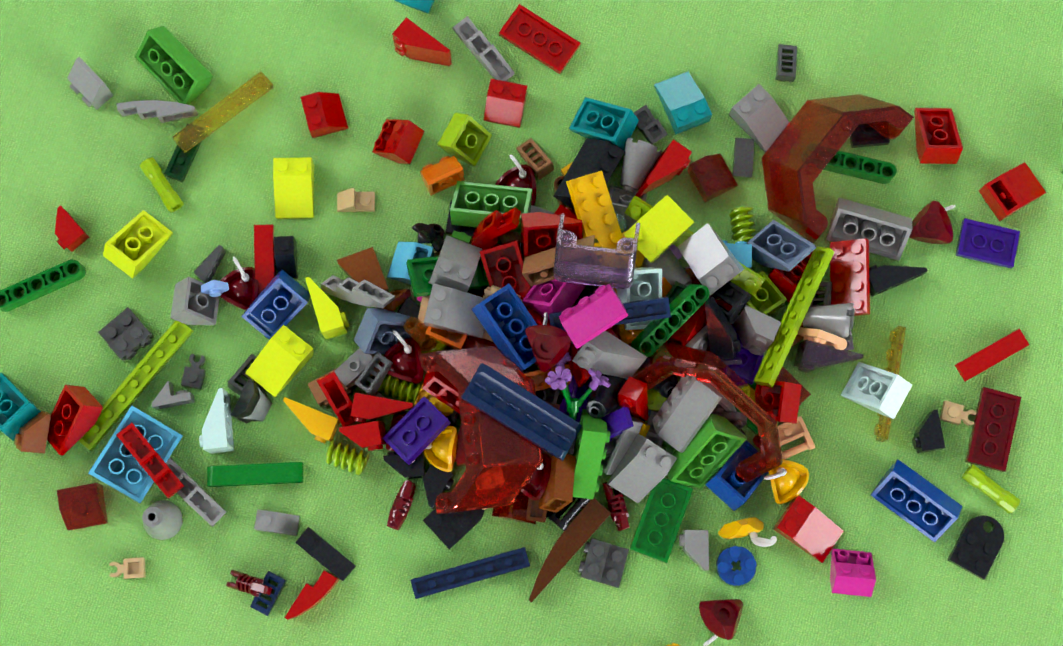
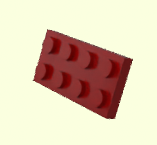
M520 4L499 32V36L558 74L562 73L581 45L579 41Z
M863 238L830 242V248L834 251L830 261V281L832 282L831 305L853 303V308H855L854 316L870 315L869 240Z

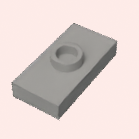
M707 324L684 346L687 363L692 364L707 350L709 346Z
M359 348L335 370V373L339 380L348 387L362 374L373 357L370 354H365Z

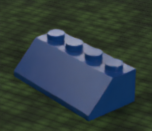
M507 284L472 308V311L515 374L520 373L536 362L525 330L530 326L537 325V323L510 284Z
M898 459L888 469L871 493L873 498L934 542L958 519L962 509V505Z

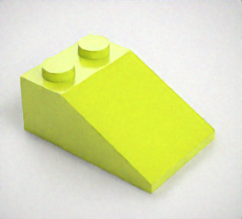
M273 158L276 219L314 218V162L312 158Z
M666 195L642 216L624 236L651 263H654L695 222Z
M143 210L105 243L103 256L133 279L148 265L173 235V232Z
M306 277L308 290L324 338L327 340L348 333L347 327H350L345 312L341 313L338 306L311 278Z
M283 325L268 341L245 374L273 397H276L313 357V348Z

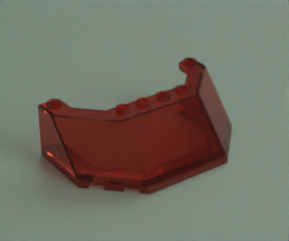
M862 94L807 100L761 158L768 210L814 244L828 225L827 218L816 210L813 182L859 124H868L887 139H896L914 117L898 105Z
M665 342L653 355L646 358L632 376L647 383V390L653 388L672 374L686 377V375L695 376L698 381L710 383L758 427V434L754 436L753 442L760 451L742 460L736 467L737 475L746 483L782 464L778 425L771 405L713 352Z
M496 346L421 353L420 361L424 371H439L458 389L466 471L452 492L441 493L437 496L435 502L436 513H452L513 505L520 491L526 487L532 478L531 475L542 464V448L467 403L461 397L480 363L491 367L536 396L534 380L520 371V368L513 361L507 359Z

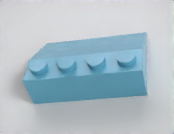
M131 405L88 474L141 503L154 481L116 434L133 423L165 463L183 435Z

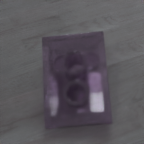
M805 340L798 345L794 366L799 367V371L810 373V371L857 361L862 359L864 354L848 350H838L833 346Z

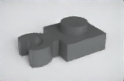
M191 354L189 358L191 367L185 366L181 385L202 389L205 370L200 368L204 365L206 359L201 355L200 361L195 362V355Z

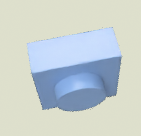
M211 280L201 285V293L209 294L211 297L221 296V293L229 290L227 282Z

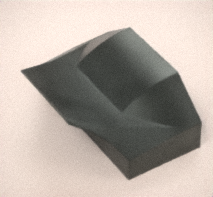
M248 380L231 416L244 423L264 421L272 405V402L265 393V389Z

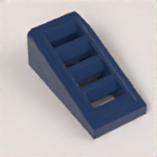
M270 571L267 572L263 579V585L272 587L275 590L274 594L267 595L272 598L271 601L262 598L263 593H259V596H255L250 606L266 616L271 612L287 582L284 578ZM270 579L279 583L278 586L270 584ZM258 601L267 604V609L258 605Z

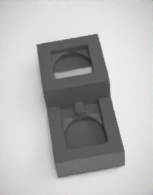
M647 105L634 112L639 119L637 128L650 144L653 145L668 135L659 120L654 118Z
M735 138L733 176L752 177L754 139Z

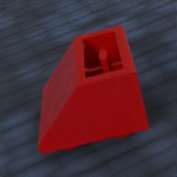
M386 119L381 133L375 141L372 152L396 163L410 164L425 131L410 120Z

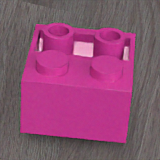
M832 548L830 568L832 593L871 597L876 582L872 553Z

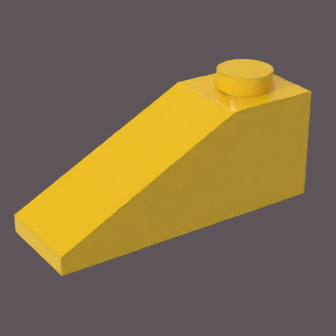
M284 397L283 401L309 432L315 436L314 440L324 444L326 441L331 442L340 424L339 419Z

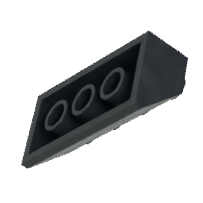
M587 138L553 197L575 211L566 181L602 171L607 184L625 151L610 141Z

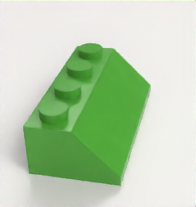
M165 26L148 30L135 55V58L182 104L189 105L207 89L213 78V75Z
M457 181L450 208L452 225L477 227L492 212L497 210L503 214L515 207L521 211V214L530 213L532 189ZM521 214L518 227L510 231L521 232Z
M582 409L580 419L582 427L577 434L573 456H576L573 497L593 500L595 492L599 491L600 481L598 476H602L603 464H601V461L606 458L607 448H605V443H609L610 431H607V423L600 418L591 417L587 409Z
M711 413L685 451L681 453L676 450L672 454L677 459L668 472L670 481L702 489L745 442L746 436L725 417Z

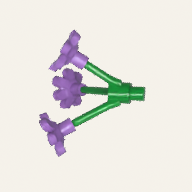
M567 352L555 365L557 366L555 368L556 372L550 371L547 374L549 377L545 379V382L554 390L557 388L562 390L567 403L569 417L576 420L579 407L582 406L592 390H595L599 385H604L608 388L611 384L608 382L609 379L607 377L601 376L602 373L599 370L595 372V370L590 368L589 374L593 380L588 385V390L580 399L571 398L567 382L571 381L572 377L570 369H565L564 364L571 361L572 357Z

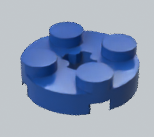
M733 546L719 554L716 561L717 573L726 584L740 586L748 583L754 577L757 563L749 550L744 547ZM737 561H739L741 567L740 571H733V565L731 563H736Z

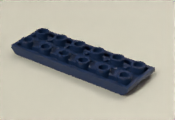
M480 363L461 397L467 403L561 461L564 460L582 427L574 419L483 363Z

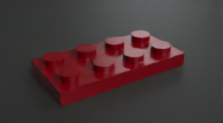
M986 387L981 389L965 462L1000 472L1006 471L1022 397Z

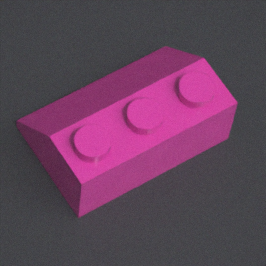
M582 270L532 286L522 302L542 317H544L545 312H548V320H550L549 313L561 312L572 307L591 277L586 270Z
M608 284L597 288L591 296L583 297L573 308L565 309L559 318L574 346L578 349L629 315L614 289Z

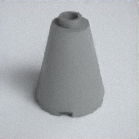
M627 138L625 143L620 181L623 190L629 193L639 190L662 153V150L657 152L658 147L642 140H638L637 143L632 142L633 138Z
M670 248L654 263H651L647 258L642 263L641 268L654 267L662 269V277H665L671 286L674 285L675 281L686 286L693 282Z
M844 303L809 307L802 322L803 327L820 329L850 342L851 335H849V330L853 329L854 304Z
M166 500L154 502L144 511L142 516L145 531L149 536L158 540L174 537L180 531L183 523L180 508Z

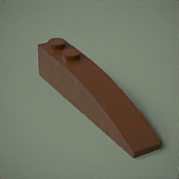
M595 498L589 501L587 505L582 506V511L572 518L567 529L553 546L535 581L529 597L531 603L611 514Z

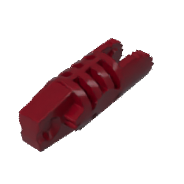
M410 480L403 482L399 493L396 495L387 522L388 527L398 531L405 521L414 500L413 496L416 485Z
M607 482L602 483L611 518L615 522L617 530L628 529L629 514L623 494L613 488L615 494L613 496L611 486Z
M231 570L230 574L238 578L236 583L227 582V587L256 597L259 596V593L271 594L272 587L263 585V579Z

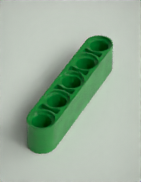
M818 145L810 146L803 155V162L809 167L881 184L889 183L897 173L896 166L890 162ZM809 153H814L817 159H812ZM827 158H833L835 163H830ZM846 162H851L853 168L848 167ZM864 166H869L872 172H867ZM882 170L888 171L890 176H885Z
M71 259L0 290V301L6 298V302L0 306V310L3 312L11 311L81 280L86 273L85 267L78 261ZM78 266L77 272L71 274L72 268ZM60 274L59 280L54 282V276ZM42 282L41 288L36 290L37 283ZM24 290L23 296L18 298L19 291Z
M698 284L687 286L669 304L672 322L669 324V318L653 320L632 341L631 347L646 357L653 355L708 300L710 295L709 289L704 285ZM683 303H685V309H684V311H683V309H682ZM658 329V336L655 337V332ZM644 343L645 349L642 351L641 346Z
M303 462L207 467V487L303 483Z

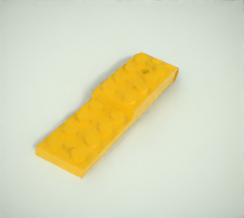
M598 171L566 181L577 219L583 222V238L595 235L603 248L602 264L593 267L598 286L610 284L617 294L616 269L636 268L629 244L624 243L603 172ZM624 324L611 327L618 336V339L626 344L632 343L644 330H625Z

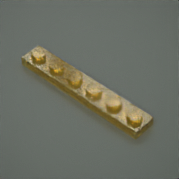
M259 72L172 136L174 142L186 153L271 90L273 84L262 72Z
M897 326L894 331H891L889 341L892 343L891 349L887 351L886 360H889L888 368L886 367L885 371L897 375L899 374L906 327ZM877 413V416L880 417L879 423L875 425L874 435H877L876 441L885 442L889 437L891 418Z

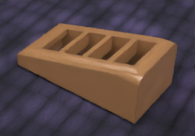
M532 138L516 148L539 180L554 170L553 162ZM533 147L532 150H530L529 152L525 153L526 150H528L529 148Z

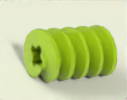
M738 207L732 209V212L729 214V217L732 219L730 224L734 226L731 228V232L735 233L732 236L735 242H748L754 237L751 234L755 233L756 230L750 229V227L755 225V222L749 221L754 215L748 214V212L753 210L752 207Z
M388 374L378 392L381 393L385 389L386 396L392 392V398L395 399L399 395V401H403L406 398V402L411 403L413 401L414 405L421 388V383L415 387L414 382L407 384L406 380L400 381L399 378H393V376Z
M332 440L327 449L326 463L331 464L333 462L334 467H338L341 464L342 470L348 467L350 473L355 470L356 475H360L367 465L370 454L368 453L366 457H363V450L356 454L355 447L350 452L349 445L342 449V442L334 446V440Z

